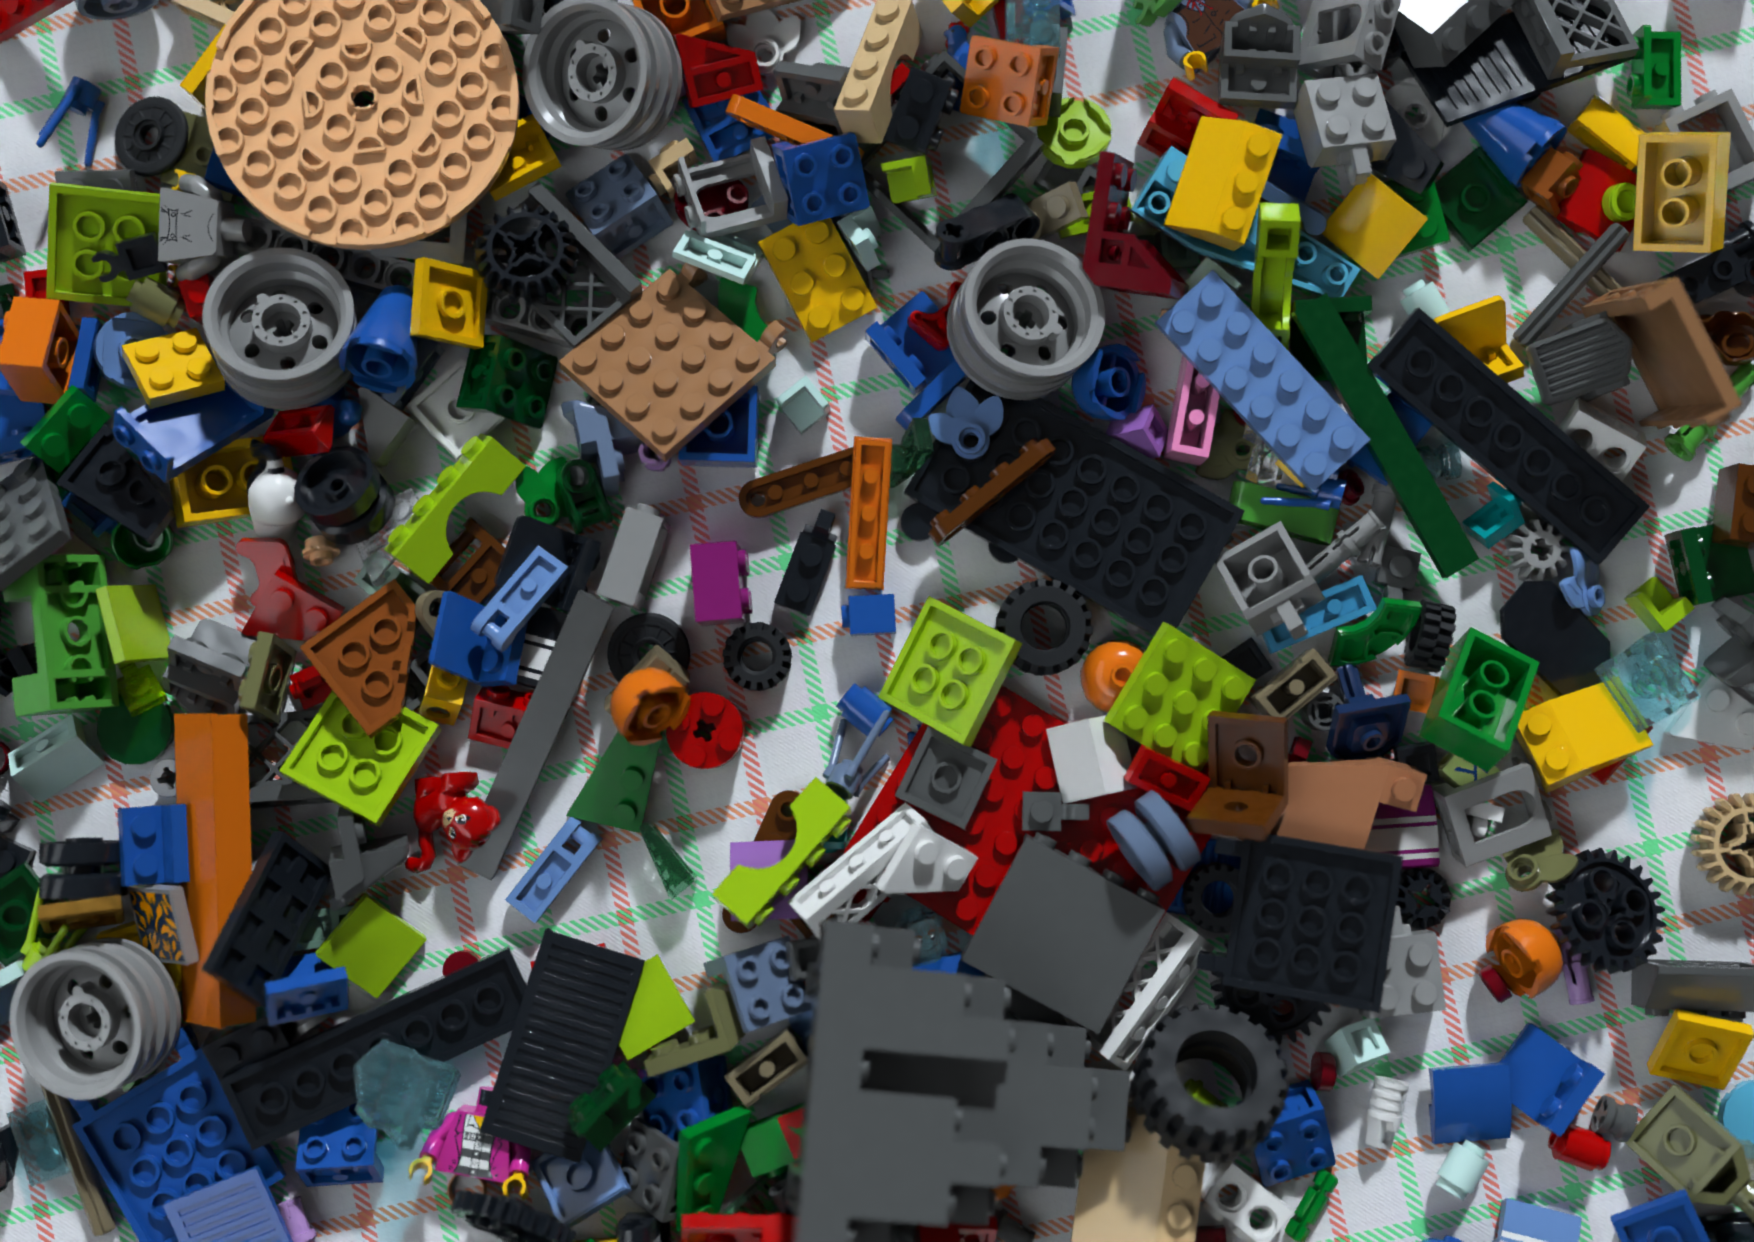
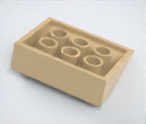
M1127 1106L1126 1119L1131 1121V1137L1129 1142L1125 1143L1124 1151L1089 1148L1088 1150H1083V1171L1078 1183L1070 1242H1195L1205 1163H1201L1200 1156L1192 1155L1190 1160L1179 1156L1180 1150L1172 1145L1169 1149L1165 1148L1159 1143L1161 1136L1156 1131L1150 1134L1143 1125L1146 1119L1145 1114L1140 1116L1137 1114L1135 1107Z

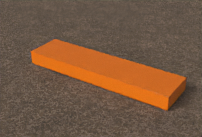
M854 436L845 588L884 589L892 438Z

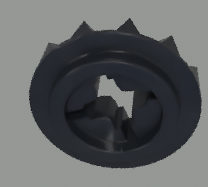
M1412 868L1406 870L1400 876L1396 905L1400 906L1401 918L1404 924H1410V927L1427 929L1441 924V920L1450 912V903L1453 895L1449 890L1447 880L1435 870ZM1424 887H1427V896L1435 904H1422L1420 909H1417V900L1412 898V895L1407 892L1408 890L1411 892H1422Z

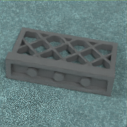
M1517 0L1511 6L1548 80L1562 78L1565 70L1568 68L1632 57L1637 54L1639 47L1614 0H1582L1585 3L1581 9L1563 0ZM1588 4L1604 10L1607 19L1604 20L1585 11ZM1557 10L1574 18L1573 25L1569 26L1559 21L1554 11ZM1579 21L1600 30L1598 36L1595 38L1576 29ZM1605 32L1618 38L1622 45L1613 46L1600 39ZM1569 39L1589 47L1590 50L1574 54L1575 51Z
M537 182L528 190L529 197L513 209L514 213L521 212L523 204L528 206L529 212H534L540 205L544 209L545 216L554 211L558 215V222L565 220L569 225V232H573L576 237L577 244L575 246L579 250V258L575 262L577 266H585L590 271L589 282H571L570 287L559 285L560 290H562L561 306H544L539 301L540 298L535 297L532 298L531 307L574 349L642 294V283L540 182ZM475 240L472 245L475 250H478L479 248H477ZM498 255L496 262L505 271L507 267L503 263L508 264L509 257L507 255ZM548 256V259H550L551 261H554L556 258ZM595 277H596L601 283H594ZM567 290L589 291L588 307L566 306ZM594 291L611 292L618 299L609 308L593 307ZM553 314L560 315V321ZM566 315L587 316V326L574 336L565 327Z
M319 710L282 712L279 724L275 728L268 724L270 722H264L254 715H247L248 725L262 724L270 731L256 748L248 742V749L252 752L249 755V766L258 757L271 769L261 781L249 782L250 809L333 803L288 779L279 772L298 743L297 741L292 745L280 734L281 731L291 721H300L308 728L310 724L306 720H313ZM277 737L289 748V751L274 766L261 753ZM276 775H278V776H279L280 778H282L283 780H272V779H273Z

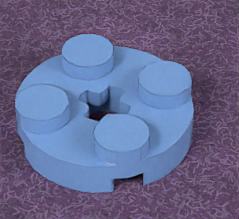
M125 312L113 317L101 327L94 339L93 355L100 374L106 380L112 381L120 387L139 389L122 356V345L129 344L130 341L138 342L169 333L165 332L159 324L135 312Z

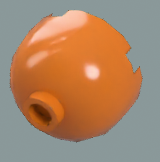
M1110 640L1096 646L1085 657L1080 670L1081 686L1086 699L1096 709L1108 713L1145 650L1140 645L1128 640Z
M648 667L636 670L622 678L612 694L610 712L620 734L630 744L644 746L663 739L660 732L664 731L668 726L675 730L681 724L688 713L691 703L690 697L685 692L684 686L670 673L659 668Z
M1531 919L1511 920L1493 928L1486 936L1487 953L1494 951L1500 964L1492 965V967L1506 987L1519 997L1528 994L1529 999L1545 992L1556 982L1562 972L1563 955L1561 944L1557 942L1559 938L1555 933L1549 931L1545 926Z

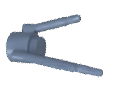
M888 710L882 712L854 760L844 759L842 763H838L847 726V720L841 719L829 764L822 774L827 779L825 785L840 798L850 800L853 796L859 797L865 785L889 761V755L885 754L863 776L861 775L863 769L860 765L890 716Z

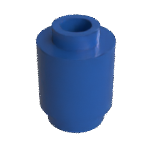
M856 683L850 687L836 705L843 712L841 716L865 736L869 735L884 710L891 712L893 709L867 687L861 688ZM888 717L887 721L884 724V727L878 735L879 737L883 734V732L894 720L892 717Z

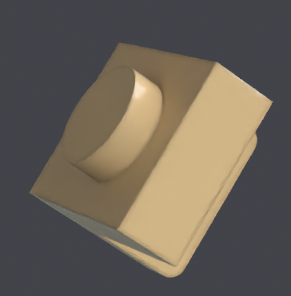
M687 137L680 142L678 140L669 142L660 150L659 155L648 161L653 171V174L648 176L657 193L660 196L666 193L671 202H674L676 191L669 180L673 178V174L678 173V158L684 157L687 168L699 162L695 150Z

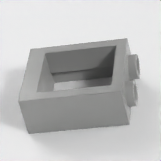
M1732 89L1719 95L1716 90L1707 92L1694 100L1695 106L1685 111L1682 105L1671 109L1660 116L1663 122L1651 131L1680 132L1679 126L1716 109L1727 132H1731V140L1744 163V166L1728 173L1727 193L1754 181V131Z
M642 503L638 504L637 509L629 506L626 507L596 594L606 600L642 611L671 527L663 518L664 514L660 513L659 509Z

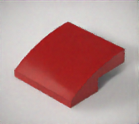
M1173 77L1146 124L1137 144L1159 157L1171 146L1187 155L1201 116L1236 120L1239 115Z
M1584 149L1579 158L1583 164V167L1579 170L1581 180L1575 192L1559 203L1558 206L1561 212L1555 218L1574 233H1586L1595 241L1613 223L1622 225L1630 235L1634 228V219L1624 222L1610 220L1603 212L1602 197L1609 187L1616 184L1631 183L1636 186L1637 174L1592 149ZM1625 242L1616 250V252H1620L1622 250Z

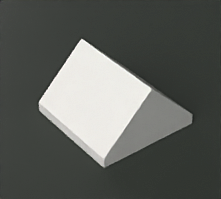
M1106 715L1046 729L1059 791L1062 792V804L1138 788L1124 779V775L1132 763L1126 734L1103 721Z

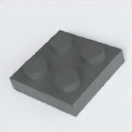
M928 726L895 793V797L964 830L997 759L973 747L965 746Z

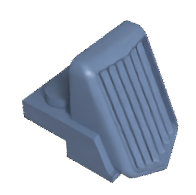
M580 400L562 402L563 416L574 426L580 459L588 463H597L601 487L605 497L619 495V483L625 482L623 455L638 453L641 443L643 445L645 443L603 406Z

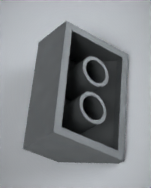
M1402 0L1394 27L1413 68L1446 67L1517 0Z
M1648 959L1647 963L1637 966L1631 972V1005L1644 1008L1645 1015L1669 1016V1009H1681L1708 1015V1011H1721L1722 1017L1746 1018V1012H1754V964L1735 961Z

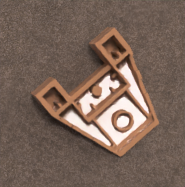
M1367 757L1366 759L1359 760L1335 759L1327 762L1311 763L1307 761L1288 762V805L1269 834L1365 849L1379 802L1416 812L1427 775L1415 766L1381 757Z

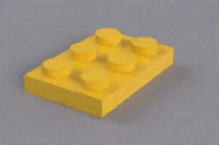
M831 218L801 226L793 223L758 242L763 255L810 343L878 308Z

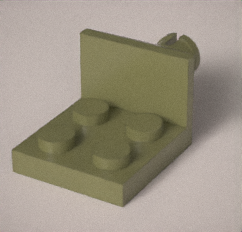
M715 982L710 984L704 992L716 1031L714 1026L710 1025L691 1032L692 1035L688 1037L689 1040L679 1043L677 1037L656 1044L655 1048L651 1049V1054L644 1061L648 1077L730 1051L748 1033L742 1029L728 984Z
M1673 1084L1636 1125L1631 1138L1625 1144L1675 1190L1678 1191L1685 1188L1691 1203L1735 1205L1749 1216L1754 1223V1144L1750 1140H1739L1683 1089Z

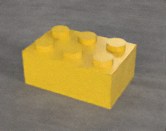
M1651 132L1639 135L1633 251L1712 253L1723 249L1731 132Z

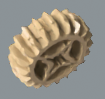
M1731 793L1728 795V801L1724 798L1714 800L1716 809L1705 807L1702 810L1707 821L1696 820L1694 822L1702 831L1701 834H1693L1690 837L1692 841L1700 842V848L1692 850L1691 854L1696 857H1703V860L1698 863L1696 868L1699 871H1709L1706 880L1714 884L1719 882V890L1729 892L1732 889L1734 895L1744 896L1748 891L1750 895L1754 896V843H1748V846H1744L1743 850L1732 848L1741 845V843L1747 840H1754V823L1749 822L1748 814L1754 816V793H1745L1743 797L1739 793ZM1727 824L1728 833L1723 840H1720L1722 830ZM1721 855H1731L1736 866L1740 867L1742 876L1733 872L1726 865Z

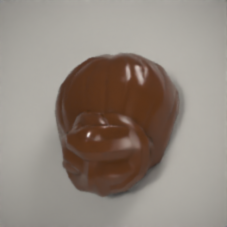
M1718 311L1713 315L1703 314L1698 316L1722 364L1739 366L1746 365L1754 360V318L1749 313Z

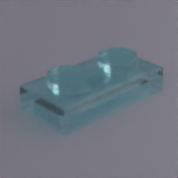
M46 1099L6 1113L31 1187L71 1172Z

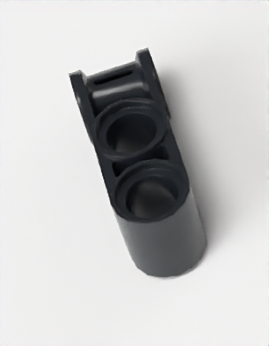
M1006 194L998 200L983 206L974 207L966 213L940 222L936 227L939 247L935 250L934 261L940 268L955 271L962 269L966 265L978 261L985 253L999 244L1015 239H1031L1039 230L1040 219L1017 194Z

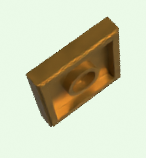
M121 895L37 906L38 919L46 934L59 932L64 924L69 925L68 931L123 924L125 922Z

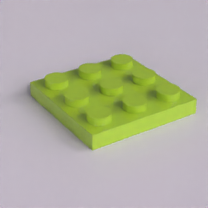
M51 182L49 184L46 299L132 306L133 303L126 300L136 279L129 281L126 272L121 271L114 280L101 282L99 276L105 272H110L111 265L105 260L93 262L91 258L102 250L112 251L116 254L118 251L115 244L118 241L154 231L159 241L160 194ZM168 269L164 272L137 279L144 283L146 277H149L168 287Z
M928 596L878 697L957 742L971 747L1023 643Z
M1163 622L1103 721L1140 744L1201 772L1208 761V715L1211 711L1237 713L1256 680L1172 625Z
M332 690L279 772L288 779L380 827L442 729L439 724L404 707L403 715L370 739Z

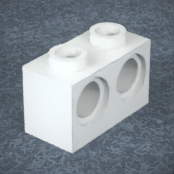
M1580 398L1575 401L1558 426L1620 481L1624 480L1647 447L1645 433ZM1577 429H1585L1591 433L1589 437L1583 440H1576L1570 436ZM1612 447L1624 450V453L1616 458H1610L1604 454L1607 449Z
M1234 1161L1221 1162L1202 1186L1201 1196L1206 1201L1202 1207L1218 1221L1221 1222L1226 1217L1236 1225L1233 1232L1244 1242H1271L1294 1213L1287 1204ZM1227 1184L1236 1185L1237 1193L1232 1200H1219V1192L1223 1186ZM1257 1209H1265L1267 1211L1265 1222L1258 1226L1251 1225L1249 1218L1252 1212Z

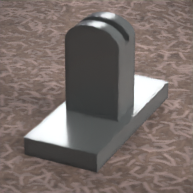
M889 269L866 271L867 288L870 293L873 291V280L890 278Z

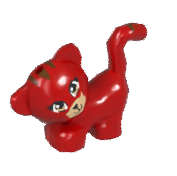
M453 772L442 774L441 777L415 779L416 798L413 819L418 828V843L421 856L420 858L412 856L406 859L405 868L408 871L420 873L431 869L436 858L433 832L443 827L448 841L452 844L454 858L461 864L470 858L474 850L483 846L490 838L492 831L499 826L501 815L495 807L489 806L479 797H468V793L473 791L479 784L477 772Z

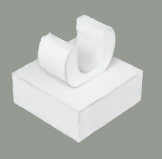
M1483 802L1464 809L1468 815L1467 820L1472 835L1485 838L1488 820L1502 823L1505 808Z

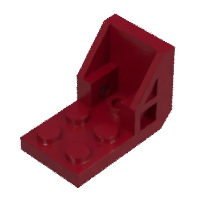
M1100 151L1082 265L1083 270L1094 285L1108 290L1180 300L1188 293L1189 285L1150 241L1140 240L1137 238L1138 236L1123 233V230L1128 229L1131 219V209L1127 207L1129 192L1134 191L1137 181V171L1133 169L1134 163L1117 153Z

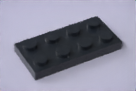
M273 831L201 970L255 1006L266 1007L264 983L280 980L331 879L329 865L285 832Z

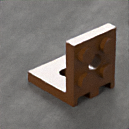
M1223 711L1210 712L1208 715V777L1211 780L1209 788L1187 816L1188 832L1260 841L1266 840L1288 805V718ZM1239 746H1251L1257 753V760H1245L1239 753Z

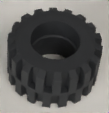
M1044 578L1033 582L1028 581L1013 590L1002 603L996 617L995 630L1023 643L1013 662L1019 668L1018 670L1037 676L1057 674L1076 664L1082 658L1081 656L1084 652L1087 651L1090 645V636L1093 635V626H1091L1092 614L1091 610L1088 611L1085 605L1087 602L1083 596L1080 597L1072 586L1069 585L1067 587L1061 584L1062 581L1055 579L1049 581ZM1047 605L1053 607L1064 618L1066 624L1065 636L1062 642L1053 649H1035L1025 641L1022 635V619L1027 611L1035 606Z

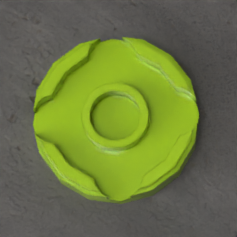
M1075 97L1063 98L1060 117H1048L1047 125L1037 127V137L1047 146L1042 153L1056 165L1068 169L1085 168L1087 165L1090 166L1099 161L1100 151L1107 152L1111 142V121L1100 106L1087 99H1084L1083 102L1080 100L1074 101Z

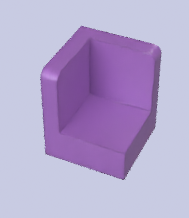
M1154 404L1140 407L1136 413H1130L1126 419L1111 421L1106 434L1149 458H1156L1161 455L1167 440L1168 428Z

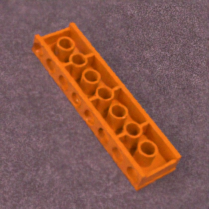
M174 714L177 804H186L190 882H181L179 886H182L199 954V961L189 965H181L183 1021L224 1029L226 1026L256 1022V1006L201 970L252 873L247 714Z

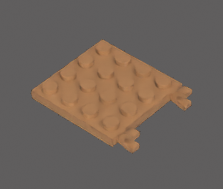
M686 262L682 267L681 273L677 275L671 269L667 270L643 290L642 294L559 360L560 369L665 462L775 368L776 358L773 355L787 346V341L782 337L786 334V328L776 320L764 330L759 341L756 342L694 289L708 279V274L703 269Z

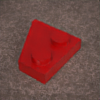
M677 33L672 35L681 58L682 79L689 108H696L730 99L733 94L741 96L764 90L755 52Z
M277 570L241 633L246 636H258V632L261 631L275 634L280 639L308 641L339 619L346 607L284 572Z

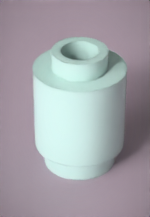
M1423 279L1402 290L1406 297L1399 302L1408 316L1416 308H1420L1431 319L1451 312L1433 281L1425 284Z
M1467 1139L1463 1145L1454 1142L1437 1172L1440 1177L1436 1185L1464 1201L1468 1193L1472 1194L1490 1163L1483 1158L1487 1151Z

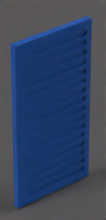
M259 1165L172 1200H166L163 1204V1208L179 1242H293Z

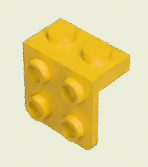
M1493 296L1433 319L1506 383L1524 377V365L1506 343V303L1501 296Z

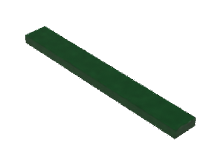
M1325 293L1292 312L1291 315L1348 415L1370 438L1366 443L1368 450L1441 577L1448 578L1478 560L1479 557L1374 374L1368 368L1366 360L1328 294Z

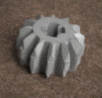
M1532 519L1529 521L1528 526L1523 524L1515 530L1516 535L1509 534L1506 536L1505 541L1513 548L1503 550L1502 555L1505 557L1512 556L1514 561L1508 564L1507 569L1512 571L1520 568L1518 573L1519 580L1525 581L1531 576L1532 581H1543L1544 577L1549 580L1555 579L1558 576L1556 568L1562 569L1567 566L1568 563L1560 555L1569 553L1570 547L1566 545L1560 546L1559 541L1563 540L1564 536L1559 533L1553 535L1554 528L1547 523L1542 526L1539 519ZM1534 546L1536 549H1541L1542 555L1538 557L1537 554H1531V547Z

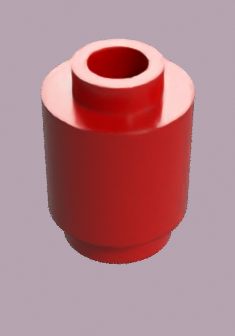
M1571 1123L1561 1137L1552 1132L1550 1133L1548 1147L1552 1149L1554 1159L1587 1171H1593L1594 1169L1602 1171L1606 1167L1611 1155V1143L1604 1140L1601 1134Z

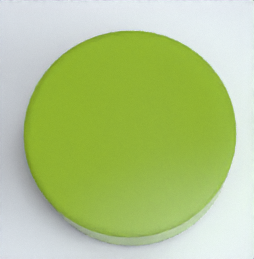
M1620 183L1609 187L1602 197V209L1610 220L1624 222L1635 218L1636 186L1631 183Z

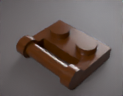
M469 517L463 524L465 528L449 545L453 553L452 557L430 584L437 590L452 591L482 605L497 589L494 579L505 547L477 521ZM477 538L483 544L447 582L442 575Z

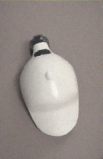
M252 439L250 443L251 455L256 457L259 462L249 475L246 487L248 507L254 531L258 538H282L289 543L296 532L299 520L305 514L295 500L294 487L298 476L294 471L284 466L282 452L277 445L262 443Z

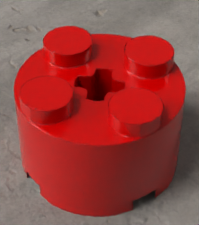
M698 692L689 695L691 703L688 713L681 724L675 730L670 726L666 728V738L671 751L681 762L694 768L711 769L727 764L736 757L745 737V722L740 710L729 699L715 693ZM702 721L709 725H715L716 729L711 732L712 739L710 741L705 737H698L697 731L701 729L700 722Z

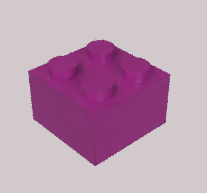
M737 541L690 544L695 622L701 626L747 623L746 614L753 613L751 591H749V588H744L743 576H750L749 556L746 550H741Z

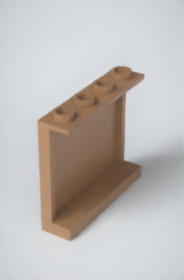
M1678 277L1612 289L1580 307L1585 318L1606 311L1607 316L1611 317L1632 339V359L1658 408V411L1639 421L1641 427L1656 426L1657 429H1662L1672 425L1676 429L1685 425L1695 428L1707 424L1710 428L1730 419L1731 415L1729 412L1743 405Z

